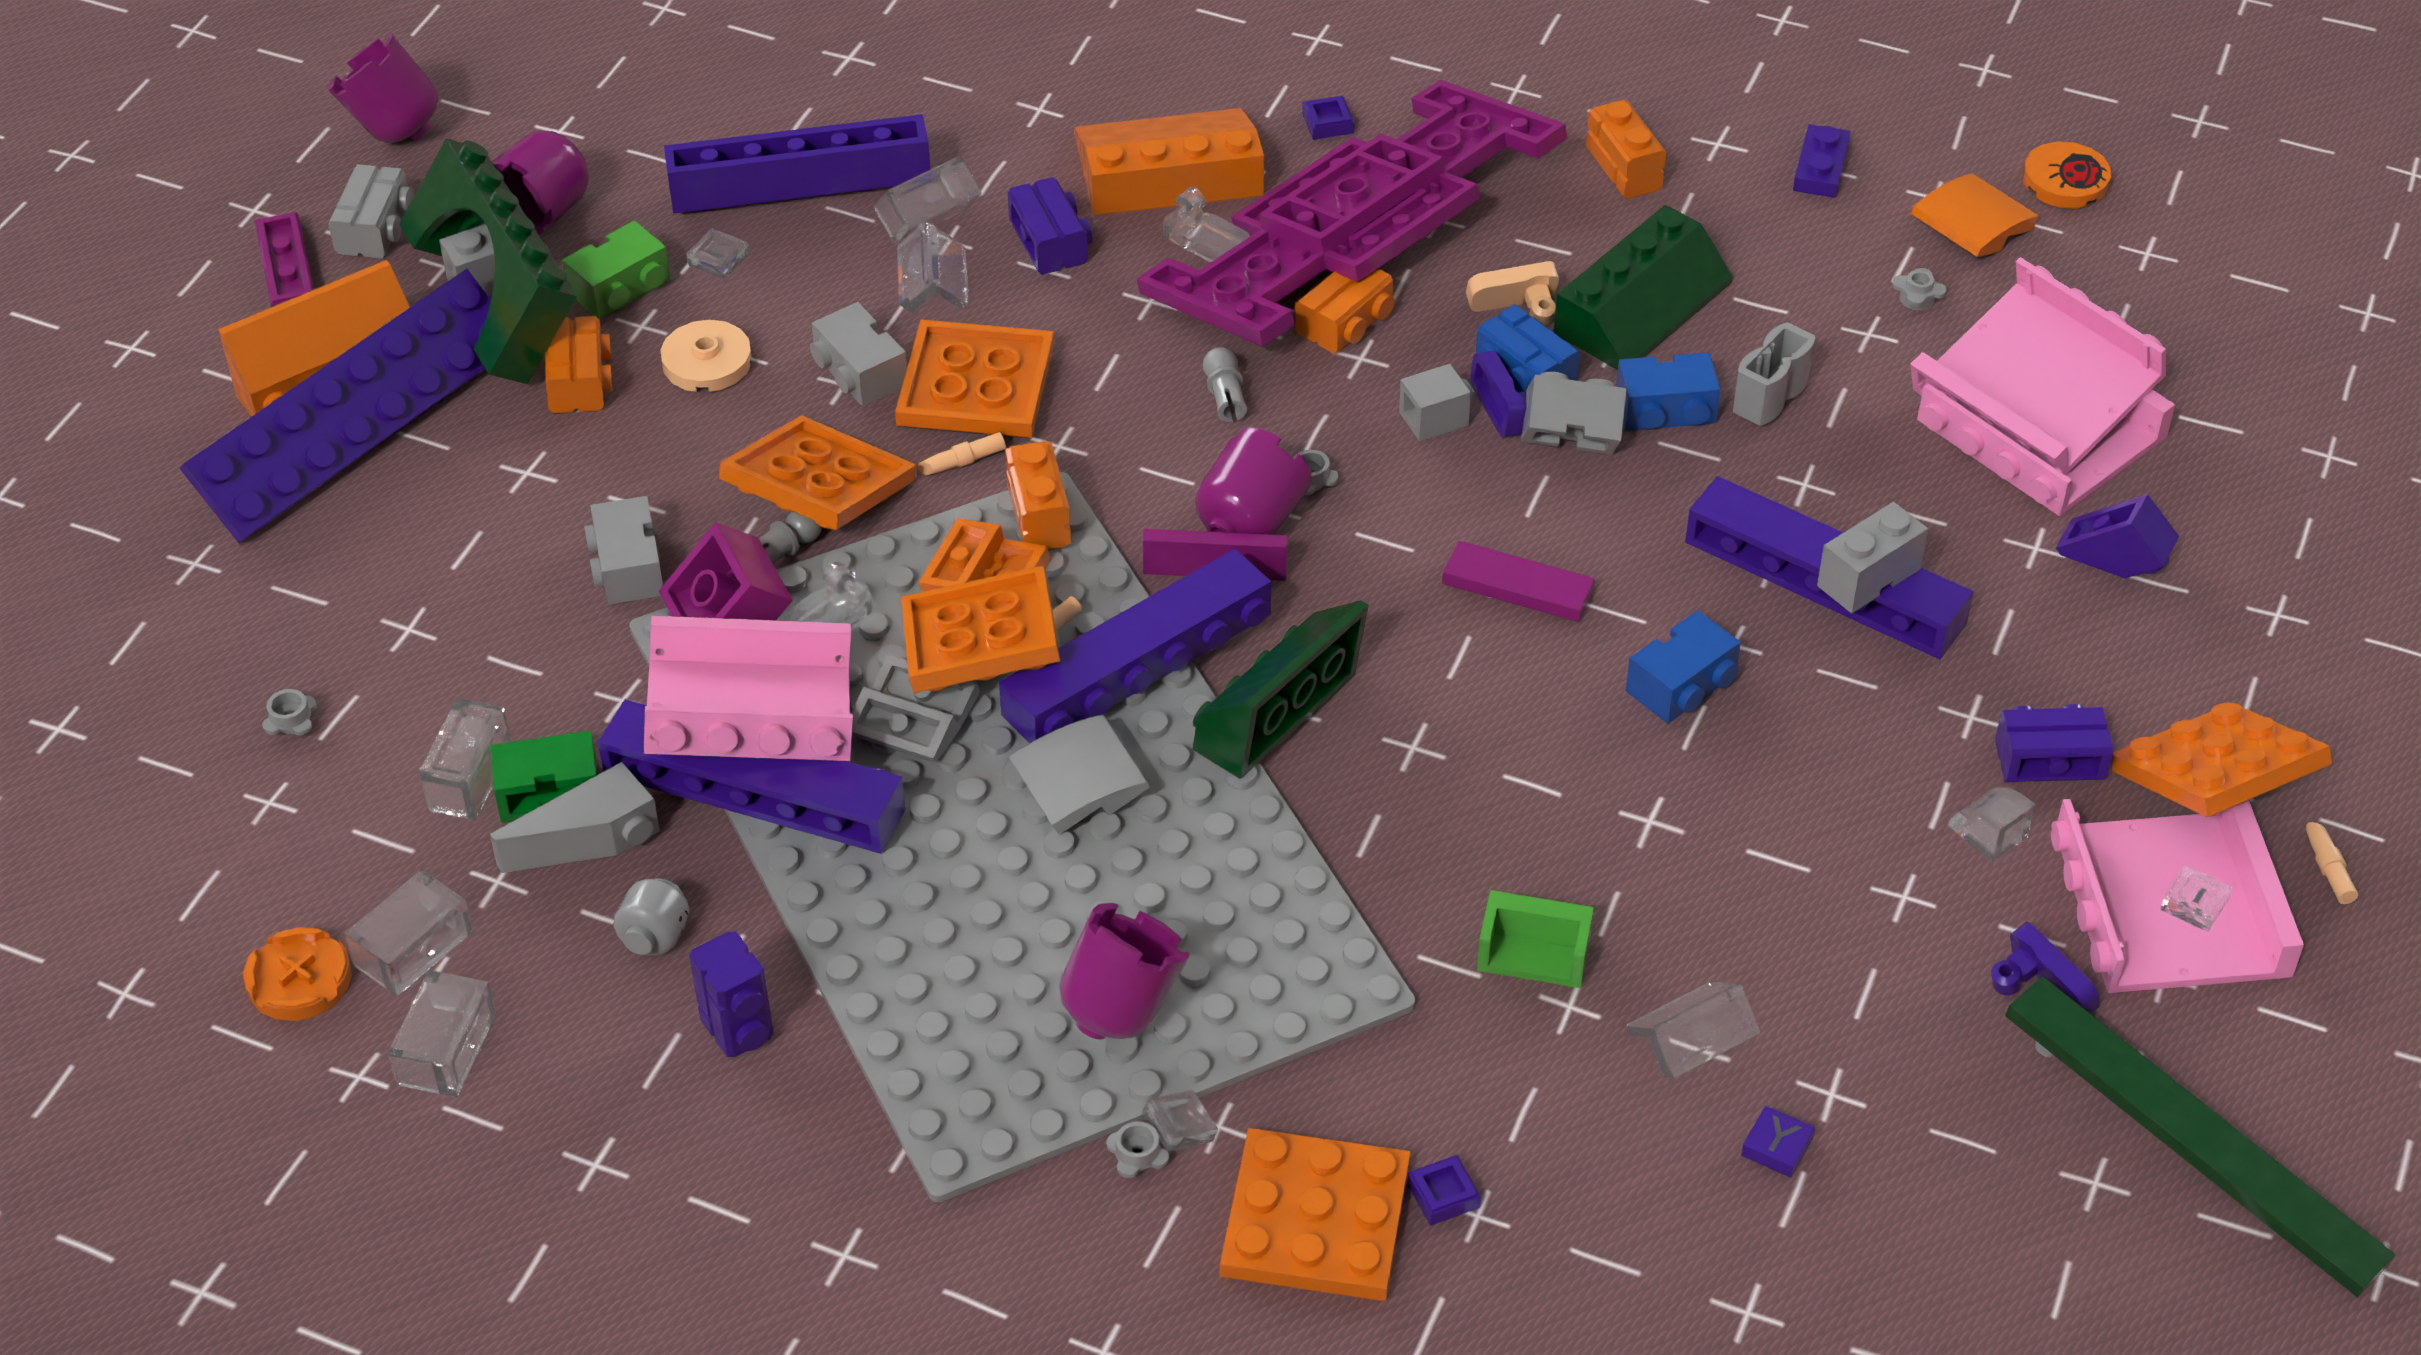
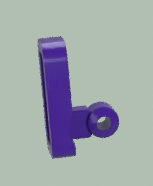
M1495 351L1474 354L1470 379L1475 394L1502 438L1520 435L1526 412V392H1517L1515 390L1514 381Z
M2025 922L2010 934L2012 954L2007 957V960L1997 962L1991 970L1992 984L1996 992L2001 995H2013L2019 991L2022 982H2027L2034 975H2037L2038 978L2043 976L2090 1014L2099 1008V994L2092 982L2031 923Z

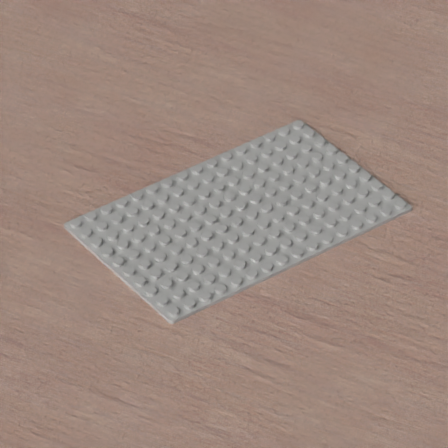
M1060 472L1070 510L1071 544L1066 547L1048 550L1051 560L1045 568L1052 610L1072 596L1081 604L1082 612L1058 630L1056 634L1058 648L1149 597L1071 477L1064 472ZM1009 490L776 570L793 599L792 603L776 621L851 624L849 658L850 714L863 687L871 689L887 654L907 660L901 596L924 592L920 589L918 582L957 518L1001 525L1004 539L1021 541ZM667 607L637 617L630 622L631 635L648 667L650 663L651 616H671ZM1192 661L1181 670L1173 671L1150 684L1143 692L1133 694L1112 706L1103 714L1150 785V788L1111 815H1108L1101 806L1060 835L1050 824L1009 758L1010 755L1029 744L1001 715L999 682L1017 671L1000 674L990 680H973L978 684L980 689L979 695L959 732L935 763L852 736L851 756L848 762L873 769H883L894 775L902 776L906 810L882 854L725 810L927 1195L934 1202H943L1112 1134L1127 1123L1144 1121L1409 1014L1415 1008L1413 993L1261 764L1258 763L1245 776L1239 779L1192 750L1195 727H1193L1195 714L1206 701L1212 702L1216 699V696ZM1101 903H1116L1119 906L1115 913L1133 919L1136 918L1139 911H1142L1163 922L1182 938L1177 947L1179 951H1187L1190 954L1154 1020L1141 1034L1133 1038L1114 1039L1105 1037V1039L1098 1040L1085 1035L1078 1029L1077 1022L1071 1017L1061 1001L1059 985L1062 974L1092 909Z

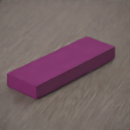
M298 212L254 220L271 307L314 290Z
M1144 529L1143 574L1187 576L1229 551L1236 549L1269 580L1286 581L1287 535Z
M1458 541L1443 571L1442 584L1576 622L1580 621L1594 590L1595 578L1463 541Z

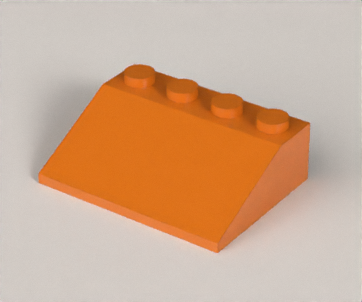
M1242 108L1074 127L1093 216L1264 195L1263 150L1257 129Z

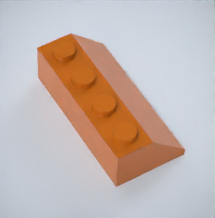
M387 260L218 329L236 397L251 417L410 308Z

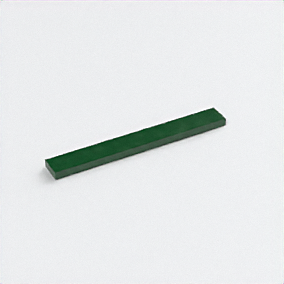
M2043 976L2009 1005L2005 1017L2357 1298L2390 1265L2396 1254Z

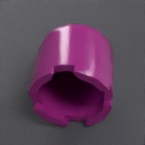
M389 33L385 38V44L377 38L347 62L352 70L342 80L336 75L333 76L327 88L378 141L394 143L408 137L416 141L433 126L429 119L437 108L438 94L431 80L396 37Z
M554 131L532 132L491 161L495 168L503 175V180L511 193L518 198V204L527 218L534 223V229L538 235L549 229L582 198L589 182L588 166L582 153L569 139Z
M1243 428L1237 436L1229 440L1204 477L1195 495L1197 515L1207 528V532L1222 531L1226 533L1274 535L1312 485L1311 470L1304 458L1297 453L1293 459L1285 450L1278 446L1281 438L1273 433L1260 428Z
M1101 903L1092 909L1062 974L1059 985L1062 1004L1077 1022L1078 1029L1085 1035L1098 1040L1105 1039V1037L1126 1039L1141 1034L1154 1020L1190 957L1189 952L1179 951L1177 947L1182 938L1166 924L1142 911L1138 912L1135 919L1117 914L1115 912L1119 905L1116 903Z

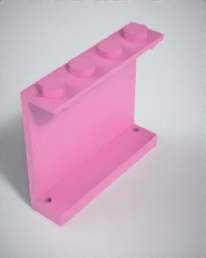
M2020 257L2016 261L2017 283L1945 354L1936 361L1922 352L1910 364L1913 390L1921 396L1923 386L1927 383L1939 391H1944L1947 393L1946 396L2052 467L2062 470L2064 475H2067L2166 376V348L2154 336L2142 334L2126 324L2119 314L2113 311H2105L2091 302L2081 290L2077 288L2070 289L2054 279L2052 274L2044 267L2034 266Z
M1928 383L1923 386L1917 420L1954 444L1965 454L1970 455L1995 472L1999 477L2007 480L2032 497L2036 502L2042 504L2058 516H2062L2165 440L2168 436L2176 404L2156 391L2151 390L2067 475H2064L2062 470L2052 467L1946 396L1947 393L1944 391H1939Z
M651 616L644 754L850 761L853 714H850L849 694L851 624Z
M2063 799L2058 820L2053 821L2051 824V842L2056 852L2061 851L2064 860L2065 885L2068 891H2074L2078 902V924L2082 932H2088L2091 941L2090 956L2092 967L2096 973L2102 974L2108 993L2293 977L2304 944L2249 800L2210 817L2193 814L2079 824L2080 816L2078 812L2074 811L2071 799ZM2200 891L2205 893L2198 904L2201 923L2195 921L2193 908L2179 913L2173 911L2193 903Z

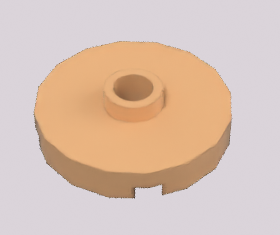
M717 320L694 321L677 328L666 337L660 350L665 376L672 384L684 390L697 392L696 387H708V391L712 392L720 391L736 384L748 373L750 359L752 358L750 342L746 334L740 328L728 322Z

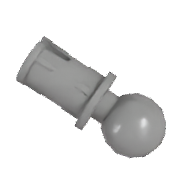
M1215 347L1203 359V371L1208 377L1207 388L1210 393L1214 394L1217 413L1221 420L1233 422L1230 412L1231 407H1234L1237 420H1240L1245 416L1247 406L1241 391L1243 377L1240 371L1237 370L1238 359L1230 349Z
M791 511L786 516L785 523L775 521L770 525L769 532L758 539L771 562L774 563L784 555L793 556L799 550L798 543L808 544L813 542L820 535L822 527L817 525L814 520Z

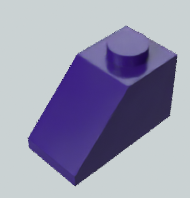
M2146 494L2072 518L2057 544L2056 550L2061 556L2122 578H2128L2144 572L2146 574H2153L2161 570L2169 562V555L2179 535L2150 496Z

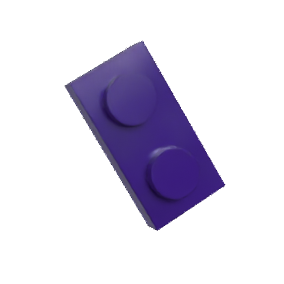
M1808 124L1794 179L1793 191L1836 198L1851 131L1836 129L1831 126Z

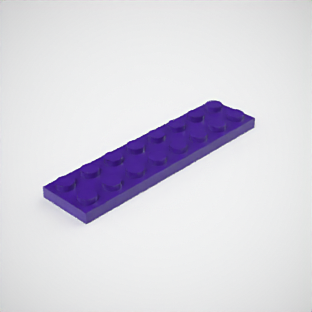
M466 268L186 461L179 469L236 541L241 543L483 371L485 367L473 348L484 327L491 298Z

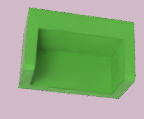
M1490 890L1479 941L1477 971L1581 988L1591 937L1594 907Z

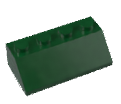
M1665 204L1557 293L1553 333L1618 370L1619 359L1646 357L1732 283L1733 276L1702 224Z
M1360 600L1314 612L1299 626L1293 625L1290 627L1279 644L1271 651H1263L1246 673L1242 676L1236 675L1233 677L1222 694L1212 702L1206 701L1198 709L1193 719L1195 735L1192 750L1239 779L1245 776L1355 676L1369 605Z

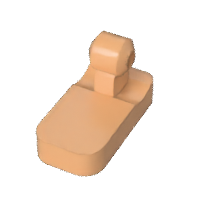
M1551 261L1483 272L1469 279L1466 295L1471 310L1475 312L1510 307L1514 304L1521 305L1526 302L1528 308H1530L1529 315L1542 325L1547 326L1553 321L1556 305L1551 298L1556 294L1559 277L1555 264Z

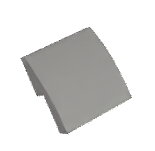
M887 654L871 689L863 687L851 712L853 714L852 736L935 763L959 732L979 695L980 689L977 682L968 681L950 685L940 691L927 690L913 693L907 660Z
M1103 715L1087 718L1059 728L1009 756L1050 824L1059 835L1101 806L1108 815H1111L1150 788V785Z

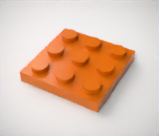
M921 319L895 410L896 426L984 434L1000 432L1006 436L1032 438L1055 345L1054 331Z
M801 415L720 463L719 479L737 486L744 493L755 494L771 501L782 510L793 511L814 520L817 525L823 528L838 530L915 480L917 465Z
M1044 565L901 596L908 673L913 693L927 690L940 691L954 684L973 680H990L1000 674L1023 669L1036 670L1045 667L1047 664L1060 662L1049 586Z
M2237 703L2218 704L2211 709V712L2192 720L2177 721L2168 730L2151 737L2134 739L2130 742L2129 746L2113 752L2111 758L2113 772L2205 817H2210L2332 764L2329 745L2313 739L2303 732L2295 731L2279 724L2269 717H2263L2247 710Z
M1248 1128L1220 1261V1277L1386 1301L1407 1173L1410 1165V1151Z

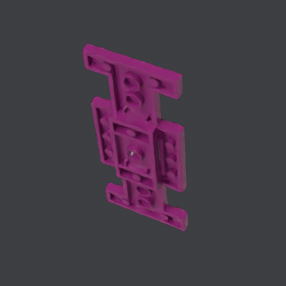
M1439 80L1411 98L1413 113L1428 118L1427 120L1398 139L1379 134L1369 142L1354 137L1350 138L1231 216L1234 232L1248 237L1247 239L1200 270L1167 258L1137 278L1139 293L1263 347L1295 325L1292 310L1277 304L1282 298L1307 284L1309 280L1325 269L1332 272L1335 271L1356 282L1360 281L1392 258L1399 256L1402 251L1421 238L1431 234L1437 227L1452 217L1459 215L1462 210L1479 199L1477 183L1461 177L1479 165L1486 163L1492 156L1506 147L1539 159L1567 139L1566 124Z

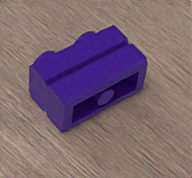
M1054 177L1035 181L1033 186L1027 183L1010 188L1009 192H1007L1009 220L1038 273L1040 272L1041 275L1059 271L1062 266H1065L1067 269L1085 264L1086 260H1088L1087 244L1093 242L1092 231L1086 218H1078L1077 205L1072 192H1064Z
M2070 704L2062 708L2034 709L2031 706H2018L2011 710L2001 711L1995 743L1999 760H2001L2004 782L2106 779L2113 754V745L2109 730H2107V721L2103 707L2084 708L2078 704Z
M728 931L692 949L689 959L696 998L699 1004L700 1020L711 1036H715V1041L727 1057H736L746 1051L759 1048L767 1040L771 1039L774 1032L764 968L752 952L749 953L748 946L737 931Z

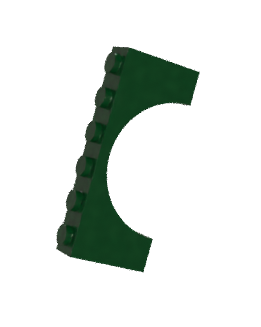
M446 138L399 225L414 249L442 256L440 239L478 227L483 223L486 224L494 249V286L488 315L473 349L489 375L528 384L576 300L577 295L567 281V275L558 267L551 256L549 247L542 242L535 231L534 223L527 218L518 204V198L511 193L503 180V175L488 157V151L473 141L466 140L464 143Z

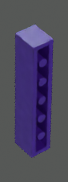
M923 114L664 145L673 214L932 182L929 141Z
M1719 476L1713 480L1689 509L1685 543L1941 660L1967 625L1974 591L1923 568L1894 587L1890 584L1886 585L1880 590V595L1855 612L1850 613L1817 586L1823 547L1843 532Z
M1233 549L1059 648L1060 662L1047 664L1045 667L1036 670H1019L999 682L1001 715L1029 744L1069 724L1103 715L1112 706L1133 694L1143 692L1150 684L1173 671L1181 670L1190 661L1211 649L1219 648L1233 636L1249 627L1259 625L1266 617L1271 615V581L1240 552Z
M624 699L598 741L603 772L622 762L644 787L882 854L906 810L902 776L894 775L883 769H873L848 761L644 754L645 706L647 705Z

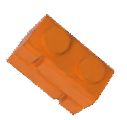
M1623 99L1597 106L1590 110L1588 118L1590 130L1587 131L1586 147L1610 180L1616 184V188L1622 196L1630 199L1659 191L1663 187L1664 171L1662 169L1665 167L1667 152L1630 103Z
M1377 268L1356 282L1334 271L1295 303V331L1314 343L1317 342L1319 346L1334 354L1341 351L1349 343H1358L1364 336L1366 329L1377 319L1380 321L1385 320L1394 307L1393 279L1391 275Z
M596 316L575 317L574 320L565 317L545 353L548 409L552 413H571L575 409H578L580 412L601 411L604 407V392H613L611 364L603 365V361H612L610 334H601L600 319Z
M1042 441L1010 446V448L1005 450L1007 486L1021 541L1046 545L1048 550L1066 547L1071 544L1070 510L1052 443Z

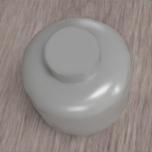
M660 878L645 879L636 882L627 891L615 912L613 926L619 939L631 952L639 955H662L668 953L679 940L689 921L690 907L681 889L673 882Z

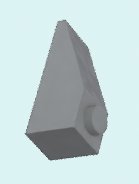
M621 762L490 834L497 867L502 873L616 856L634 845L642 844L649 837L660 832L654 798Z

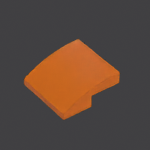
M1973 173L1953 179L1933 190L1916 203L1910 213L1976 257L2001 252L2008 236L2032 231L2039 215Z
M957 518L918 583L922 591H929L1043 565L1046 568L1051 559L1046 545L1004 539L1001 525Z

